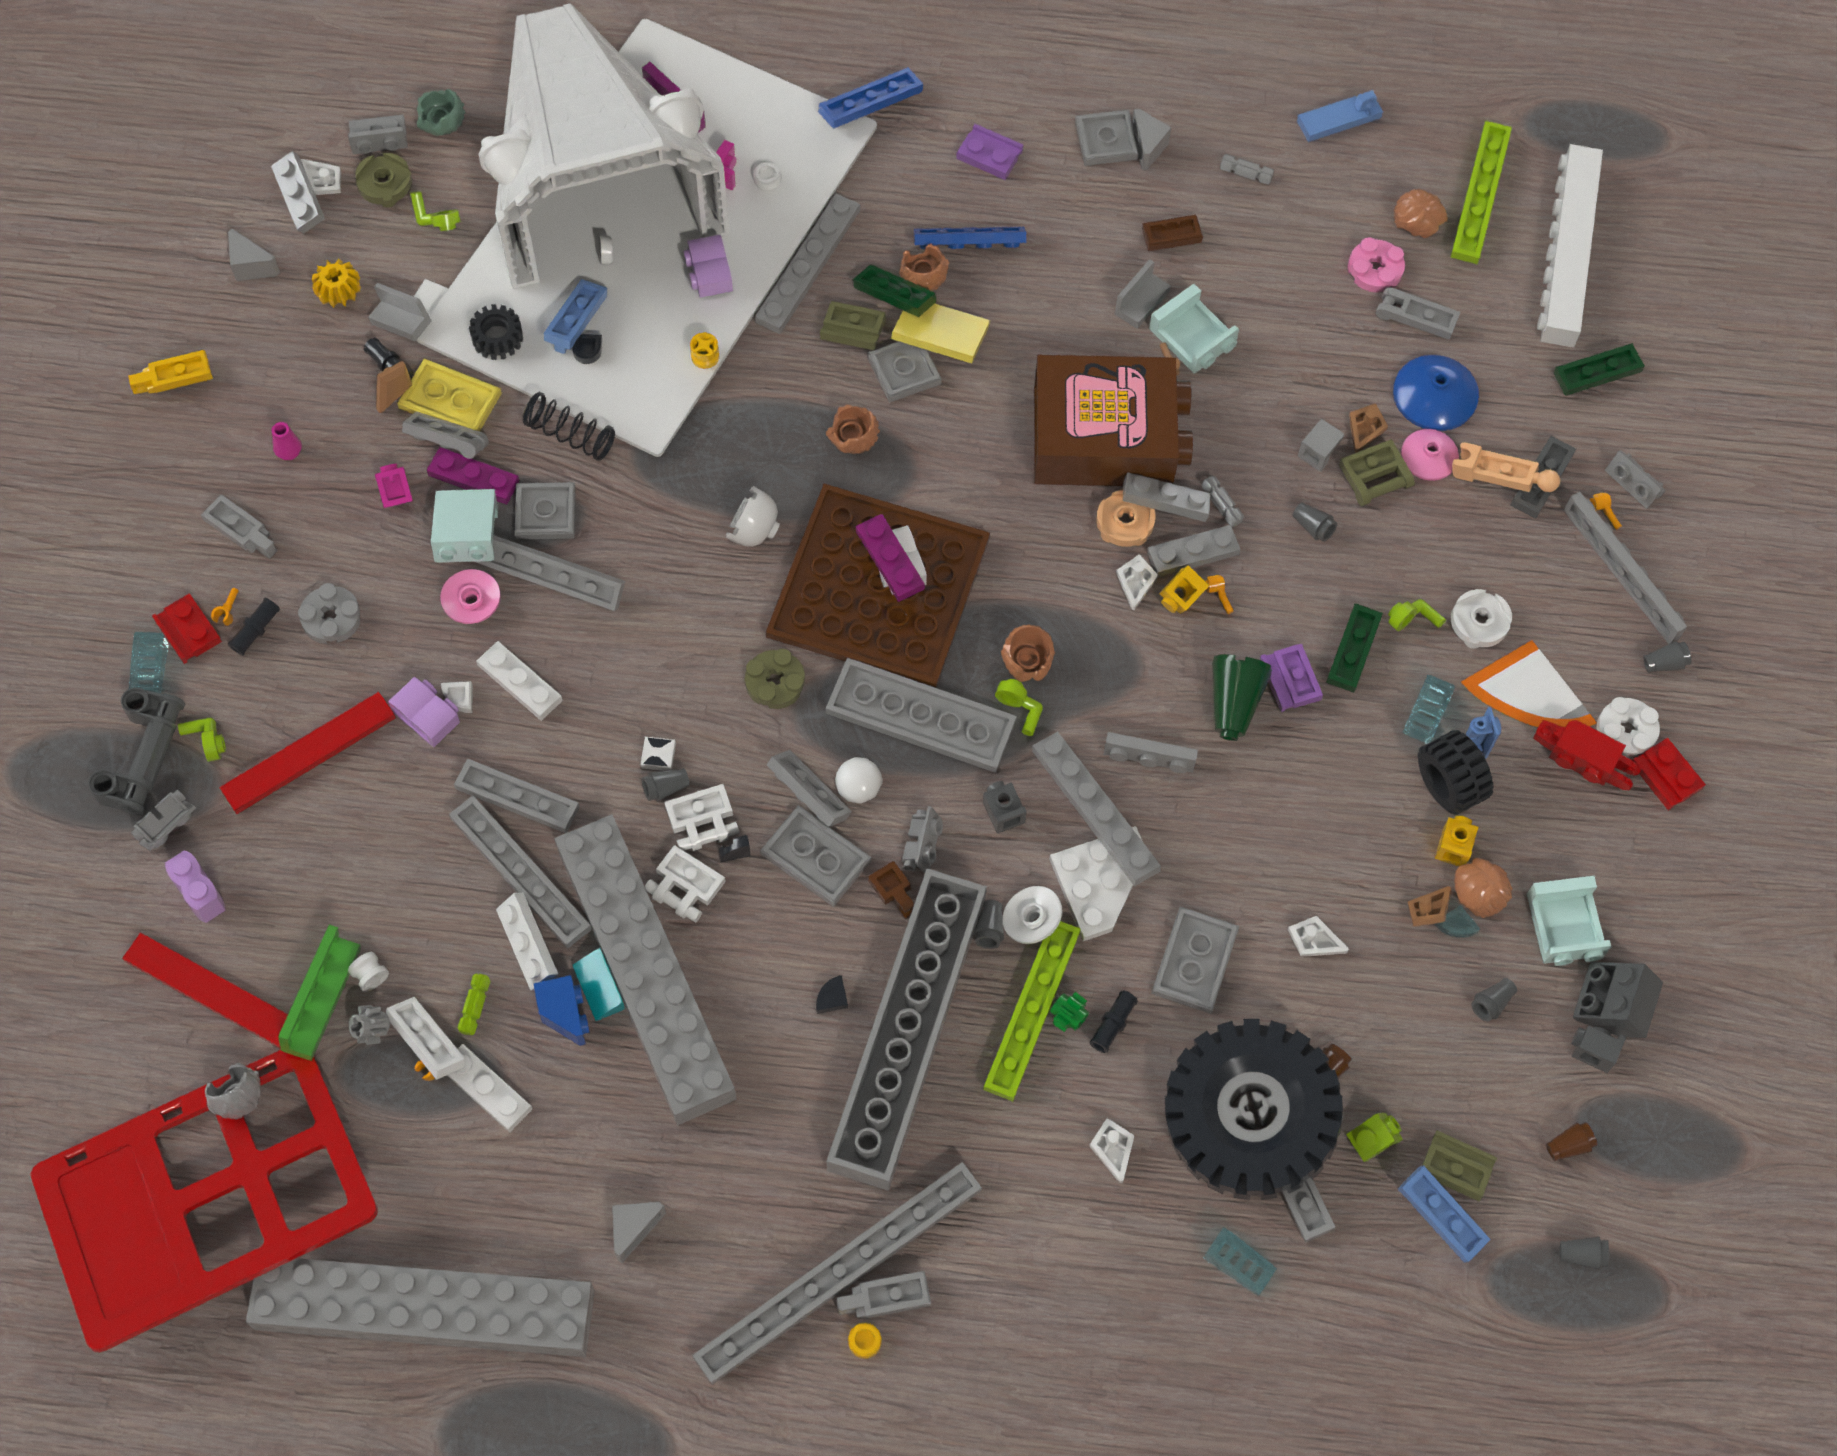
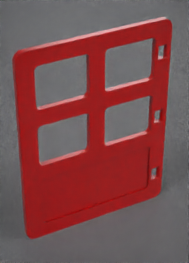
M279 1050L246 1066L258 1071L273 1063L276 1064V1070L261 1077L259 1076L261 1086L287 1073L294 1072L315 1119V1124L305 1131L259 1151L256 1148L244 1116L239 1119H230L215 1114L233 1162L229 1167L183 1189L175 1190L157 1143V1136L172 1127L209 1111L205 1096L206 1085L43 1160L33 1167L31 1180L86 1344L92 1351H107L372 1222L378 1214L377 1204L315 1057L310 1061ZM227 1074L210 1083L218 1088L229 1080L231 1076ZM181 1107L182 1114L165 1121L164 1114ZM320 1149H327L348 1199L347 1204L296 1230H289L269 1176L272 1172ZM86 1152V1159L70 1166L67 1161L68 1159ZM244 1188L264 1238V1243L261 1247L211 1271H205L186 1221V1215L190 1211L236 1189Z

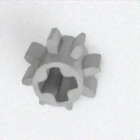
M359 1006V1014L352 1015L349 1020L350 1034L357 1039L358 1044H379L380 1036L387 1035L390 1023L387 1014L381 1011L380 1006Z

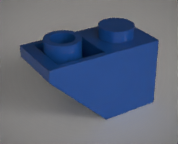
M571 975L533 983L542 1023L579 1046L586 1045L584 1034L590 1033L586 1014L580 1015L578 1004L584 1003L580 984L574 985Z

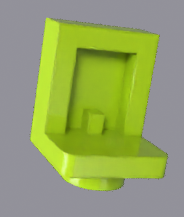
M1376 1113L1346 1134L1363 1162L1369 1161L1391 1145L1398 1144L1403 1140L1399 1134L1402 1131L1399 1123L1392 1115L1388 1116L1386 1113Z

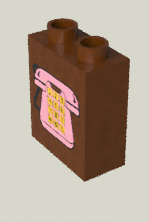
M1037 355L1034 380V484L1123 486L1127 472L1174 484L1177 465L1191 466L1193 456L1192 431L1178 430V415H1190L1191 381L1177 380L1176 358Z

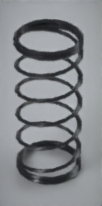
M537 392L530 398L523 413V423L525 426L531 427L534 430L542 427L546 436L556 433L558 442L563 443L569 440L572 449H578L583 446L585 455H593V458L597 461L602 460L608 454L615 438L614 427L607 425L598 435L592 453H587L585 444L596 428L597 420L595 418L589 423L585 431L583 443L575 447L572 445V437L582 423L583 412H580L575 417L569 437L565 440H560L558 431L569 416L570 406H566L562 410L557 421L556 430L548 434L545 431V424L553 415L557 401L553 399L549 403L544 413L542 424L539 427H534L533 425L543 413L546 397L544 393ZM539 396H541L538 411L531 420L534 405ZM554 402L553 409L549 414L548 418L546 419L549 408ZM568 408L566 416L562 421L561 425L559 426L561 418L566 409ZM581 415L580 421L575 430L573 431L576 421ZM594 422L593 428L587 437L588 431ZM609 433H610L608 442H607V444H606L604 450H603L602 453L597 457L598 450L603 446V444H604L605 441L607 440V437H608V435H609Z

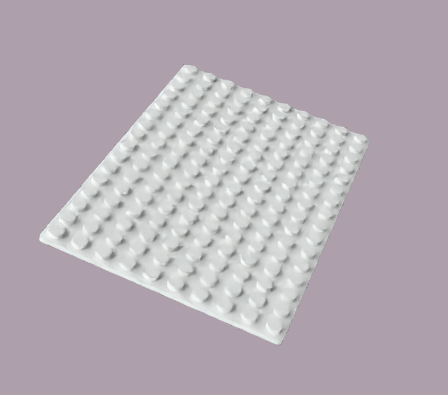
M642 19L619 53L642 77V67L651 62L681 90L685 88L694 90L695 95L701 99L706 128L699 132L698 135L715 152L724 140L734 144L735 157H737L735 167L733 168L736 186L733 190L726 188L730 234L721 236L732 277L733 291L700 298L698 289L692 290L689 273H692L693 269L692 266H686L684 250H688V240L702 237L680 173L674 166L662 164L554 191L545 199L539 196L531 204L533 210L527 215L540 279L538 283L515 289L512 288L498 223L496 222L429 315L432 321L417 339V342L530 397L537 392H542L545 394L547 405L553 399H556L557 410L562 412L566 406H570V416L575 418L577 414L583 412L582 422L589 424L595 418L597 420V429L602 431L607 425H610L615 429L616 438L655 457H660L876 131L877 122L863 116L833 129L818 112L819 104L828 99L649 19ZM764 162L776 164L781 171V183L777 188L769 191L758 188L754 182V169ZM600 236H610L612 238L613 262L611 264H601ZM581 279L607 288V297L581 333L602 335L601 356L596 362L591 364L578 362L574 358L572 348L570 350L567 349L566 354L555 351L554 344L544 341L545 330ZM491 304H496L497 309H500L501 305H505L507 311L510 308L513 309L514 313L519 316L522 326L523 342H520V349L514 348L515 354L512 356L506 353V359L501 360V355H497V360H491L490 354L487 358L482 357L481 352L478 354L475 346H473L469 326H471L470 320L471 318L475 319L474 313L479 311L482 314V307L484 306L491 310ZM502 326L492 327L486 331L485 335L490 338H499L506 334L507 329ZM703 332L714 335L718 340L719 361L715 366L708 369L698 368L691 359L690 341L696 334Z

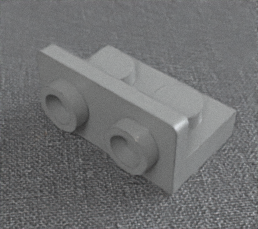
M404 114L349 121L350 133L348 134V139L353 154H368L376 151H394L408 148Z

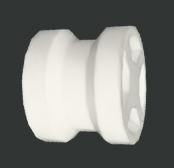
M367 952L361 955L348 968L349 974L359 980V987L364 992L378 987L389 975L387 968L379 965L378 957L374 952Z

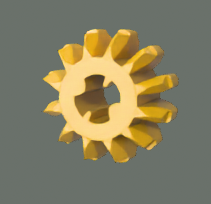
M338 258L332 264L327 260L325 267L317 265V273L312 274V289L323 305L330 303L334 308L337 303H341L346 307V301H355V293L360 292V276L350 262L343 264Z

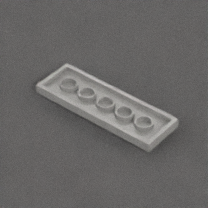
M850 658L846 659L826 706V714L995 773L1017 720V716Z

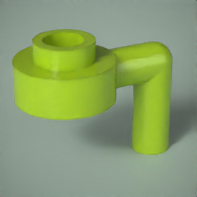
M422 192L410 193L418 225H433V227H439L440 231L455 229L456 223L461 222L457 209L426 214Z
M1418 599L1412 604L1409 601L1403 604L1398 602L1388 613V616H1390L1388 623L1397 631L1404 629L1418 613H1421L1437 628H1440L1446 622V619L1422 599Z
M1015 679L1001 681L997 687L995 697L1007 706H1022L1029 710L1022 733L1027 736H1033L1043 710L1042 704L1027 696V690L1020 681Z
M204 718L178 724L180 736L202 732V745L208 762L222 758L221 753L226 752V745L223 735H217L215 719Z

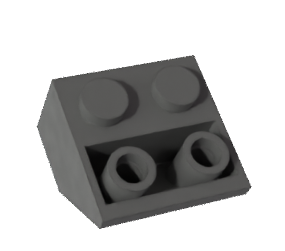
M1590 962L1573 1018L1592 1027H1601L1615 1036L1622 1034L1626 1037L1646 1038L1663 981L1646 964Z

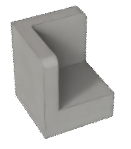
M1321 418L1301 442L1298 457L1321 472L1328 464L1331 452L1343 439L1344 433Z

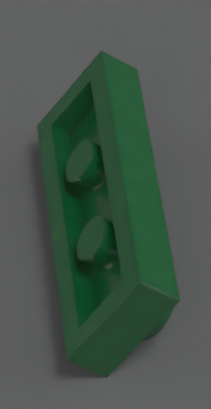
M872 264L853 279L855 289L917 317H920L937 302L936 293Z
M1633 343L1558 366L1553 374L1563 393L1567 396L1640 373L1645 365Z
M1356 603L1354 604L1326 683L1353 693L1355 692L1382 618V612Z

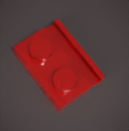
M190 593L163 608L164 611L158 615L156 613L151 615L183 664L188 663L187 660L193 656L198 657L222 642Z
M1669 738L1664 739L1632 760L1640 765L1641 771L1639 775L1668 811L1675 805L1682 803L1701 791L1706 785Z

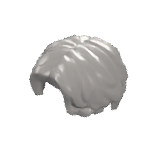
M236 1063L235 1065L232 1064L228 1069L231 1076L229 1080L218 1088L214 1087L212 1083H207L205 1089L208 1109L213 1114L223 1118L239 1119L244 1115H248L257 1107L261 1095L259 1072L247 1068L241 1063Z

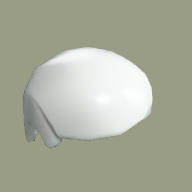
M854 757L845 761L839 767L836 773L835 784L838 793L848 802L860 804L876 797L883 784V779L875 763L867 758Z

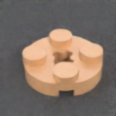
M1123 490L1113 492L1105 501L1103 499L1098 507L1096 517L1101 538L1105 542L1123 547L1143 545L1153 531L1156 519L1155 510L1122 501ZM1123 513H1127L1129 518L1134 520L1129 523H1123L1119 518L1123 516Z

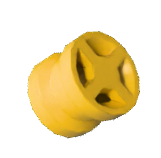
M707 332L696 334L690 341L691 359L694 365L698 368L708 369L718 363L719 348L716 337Z

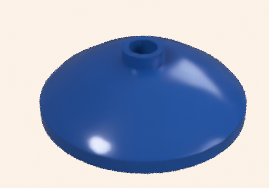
M1425 355L1409 361L1400 369L1394 382L1393 396L1398 410L1414 425L1423 429L1447 431L1463 425L1472 417L1478 405L1479 389L1472 373L1458 361L1441 355Z

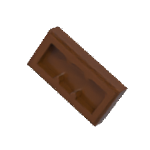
M1197 215L1142 224L1148 252L1202 243L1203 240Z

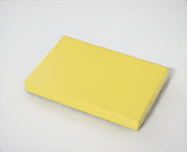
M933 304L920 317L903 310L892 331L891 339L973 363L989 328L990 320Z
M423 359L411 379L412 386L403 393L397 404L399 409L411 414L417 411L480 431L502 392L499 387Z

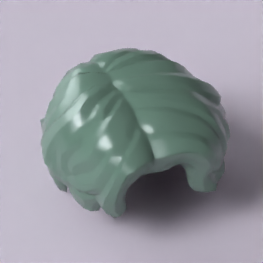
M451 89L425 92L422 97L418 98L417 112L419 118L416 125L419 129L434 136L451 134L462 126L465 118L464 103L461 102L457 93Z

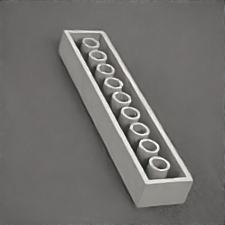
M611 814L554 838L559 855L677 1126L737 1100L732 1081L613 815Z
M928 868L926 869L826 1161L828 1172L889 1191L963 969L973 933L985 902L987 886Z
M296 1258L253 1279L246 1323L255 1331L586 1357L595 1290L591 1282Z

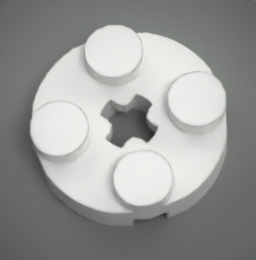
M1482 589L1471 590L1460 596L1450 616L1452 628L1456 635L1465 642L1466 646L1473 649L1491 647L1500 643L1507 635L1512 622V611L1505 599L1497 594L1493 596L1485 593L1486 590ZM1476 613L1488 617L1485 624L1476 621Z
M1617 697L1603 709L1597 720L1596 728L1597 731L1626 745L1622 753L1623 756L1627 758L1637 757L1638 754H1642L1653 747L1660 733L1659 715L1654 708L1639 700ZM1621 723H1631L1635 730L1626 733L1625 727Z

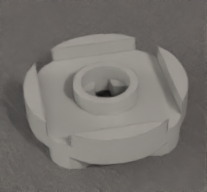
M331 583L323 584L319 589L311 592L304 599L298 610L305 633L318 643L327 644L326 641L332 642L335 640L337 643L345 641L356 632L360 625V608L355 596L347 589L334 586ZM328 610H335L336 617L334 619L328 617L325 620L323 619L324 613Z

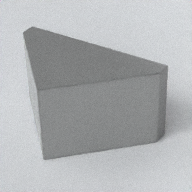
M1134 109L1132 126L1138 147L1142 170H1148L1169 144L1171 127L1141 109Z
M234 229L228 232L230 266L236 281L274 277L280 273L273 255Z
M660 1202L612 1206L614 1253L617 1260L623 1263L666 1215L664 1205Z

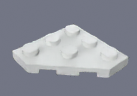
M1136 826L1132 827V829L1136 832V834H1137V835L1139 836V838L1141 839V836H1140V834H1139V832H1138L1137 827H1136ZM1096 839L1051 854L1049 860L1076 926L1081 929L1080 936L1082 941L1112 932L1133 884L1100 840Z

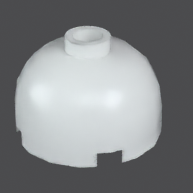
M755 486L749 490L754 495L749 499L744 498L730 524V527L735 528L733 534L728 532L726 534L727 539L748 547L761 544L767 537L772 539L780 526V523L776 522L778 514L776 503L771 496Z

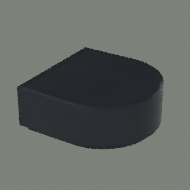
M581 334L572 347L574 358L582 364L596 362L602 353V335Z

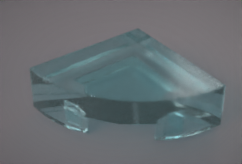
M1461 905L1446 914L1445 922L1435 924L1443 933L1457 938L1470 937L1480 931V928Z

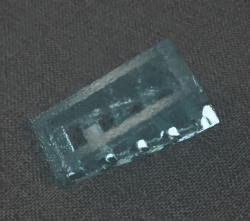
M156 632L134 633L129 689L141 688L161 694L169 641L165 634ZM143 656L155 657V660H143ZM141 669H154V672H141ZM139 680H151L153 685L139 684Z
M1427 675L1402 733L1425 743L1431 742L1455 686L1434 676ZM1423 699L1440 705V707L1437 708L1428 703L1423 702ZM1418 710L1434 716L1435 719H1431L1427 716L1418 713ZM1414 720L1431 727L1430 731L1414 725Z
M1225 1227L1222 1228L1204 1256L1205 1260L1258 1297L1277 1270L1274 1265ZM1226 1243L1231 1247L1223 1258L1218 1253ZM1238 1251L1242 1255L1235 1266H1233L1229 1261L1235 1252ZM1249 1259L1253 1263L1244 1275L1240 1269L1246 1260ZM1259 1266L1264 1271L1257 1282L1254 1283L1251 1277Z

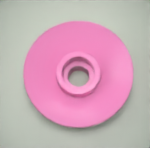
M1422 429L1415 431L1406 438L1402 445L1401 456L1414 476L1423 480L1435 481L1446 478L1452 473V464L1455 459H1459V452L1454 441L1446 434L1433 429ZM1428 448L1434 449L1436 452H1431Z
M476 569L463 570L452 575L443 585L440 595L444 612L454 621L463 624H475L489 618L498 608L501 598L496 580L488 573ZM469 599H477L475 603H467Z

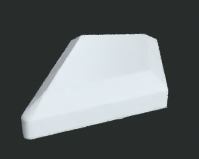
M301 159L315 195L341 193L340 167Z
M1140 554L1116 571L1132 610H1135L1158 578V574Z
M1317 916L1288 927V931L1301 957L1346 954L1349 950Z
M1107 1118L1089 1146L1118 1182L1122 1183L1134 1135Z

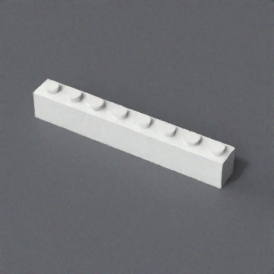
M1570 144L1566 155L1562 154L1559 160L1558 171H1562V177H1558L1555 187V193H1559V199H1555L1552 215L1556 216V221L1552 222L1549 238L1554 239L1553 244H1550L1546 256V260L1551 262L1550 267H1547L1543 279V283L1548 285L1547 290H1544L1540 302V306L1545 307L1544 313H1541L1537 325V330H1542L1540 342L1574 348L1581 333L1603 154L1601 149Z

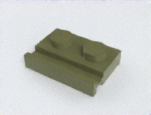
M831 301L823 322V328L820 330V339L875 351L876 342L879 340L886 320V312Z
M1436 1130L1422 1166H1425L1440 1184L1476 1201H1480L1484 1195L1497 1157Z

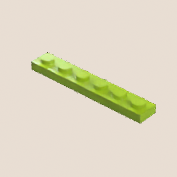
M1485 121L1450 258L1478 264L1512 130L1510 126Z
M1060 921L1055 931L1042 940L984 1084V1091L1012 1102L1014 1101L1080 935V928Z

